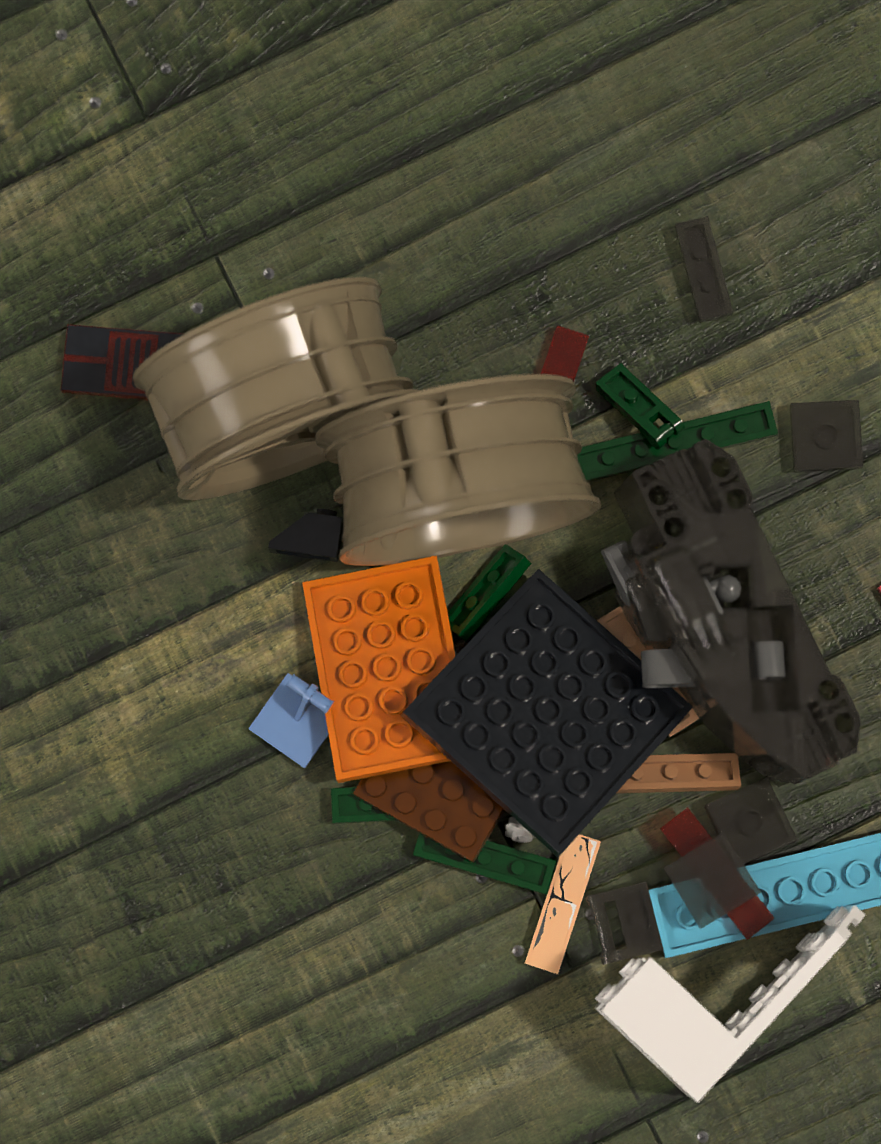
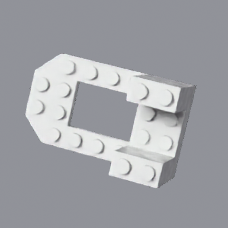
M855 905L841 906L840 908L837 906L823 921L826 925L816 934L814 932L812 934L808 933L798 943L796 949L799 953L791 962L785 958L775 968L772 974L776 978L766 988L761 984L748 999L752 1004L745 1012L742 1013L740 1010H737L725 1023L728 1030L651 957L647 959L641 957L637 960L631 958L619 971L623 978L616 985L612 986L608 983L595 997L599 1002L595 1009L686 1096L699 1102L852 934L847 929L850 923L856 927L865 917V914Z

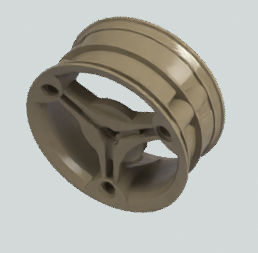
M368 277L335 279L304 286L263 299L223 315L184 334L155 352L136 369L133 374L134 384L136 388L145 391V395L149 400L160 428L161 436L165 441L176 469L177 477L180 479V483L176 488L179 498L184 500H202L224 496L282 479L328 461L325 458L326 449L319 447L315 440L316 433L323 426L360 408L420 391L413 389V382L410 378L398 377L391 357L397 351L398 346L393 338L386 337L381 315L382 305L379 301L382 290L377 280Z
M549 374L511 375L465 381L384 400L345 414L323 426L315 435L316 444L322 449H326L325 458L329 462L338 464L342 485L333 493L335 502L343 504V549L339 552L340 561L348 565L376 566L391 565L436 555L437 558L539 536L572 525L595 514L601 508L600 499L592 494L590 484L587 483L579 465L577 455L581 452L582 445L579 440L573 439L568 416L573 409V403L570 398L576 392L575 382L564 376Z

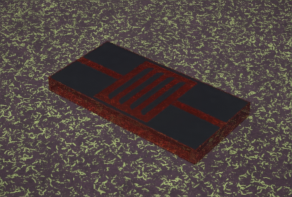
M67 324L60 391L70 394L148 400L145 391L136 388L133 374L147 358L184 334Z

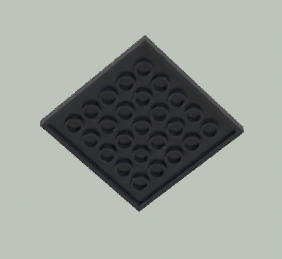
M538 569L403 711L401 716L558 858L688 714L693 706L673 688H643L641 660Z

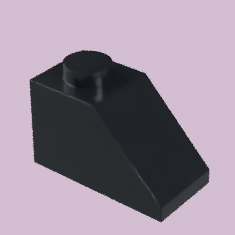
M317 509V513L308 512L270 540L268 549L270 553L338 562L343 531V517H337V512L329 509Z

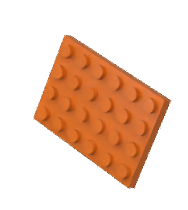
M437 555L302 582L321 693L331 701H334L325 717L337 782L341 783L450 761L401 716L403 711L456 656Z

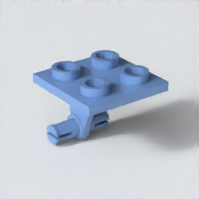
M287 673L248 729L305 769L328 737L325 714L329 711L334 701H331L317 691L319 687L315 684L309 685L295 674Z

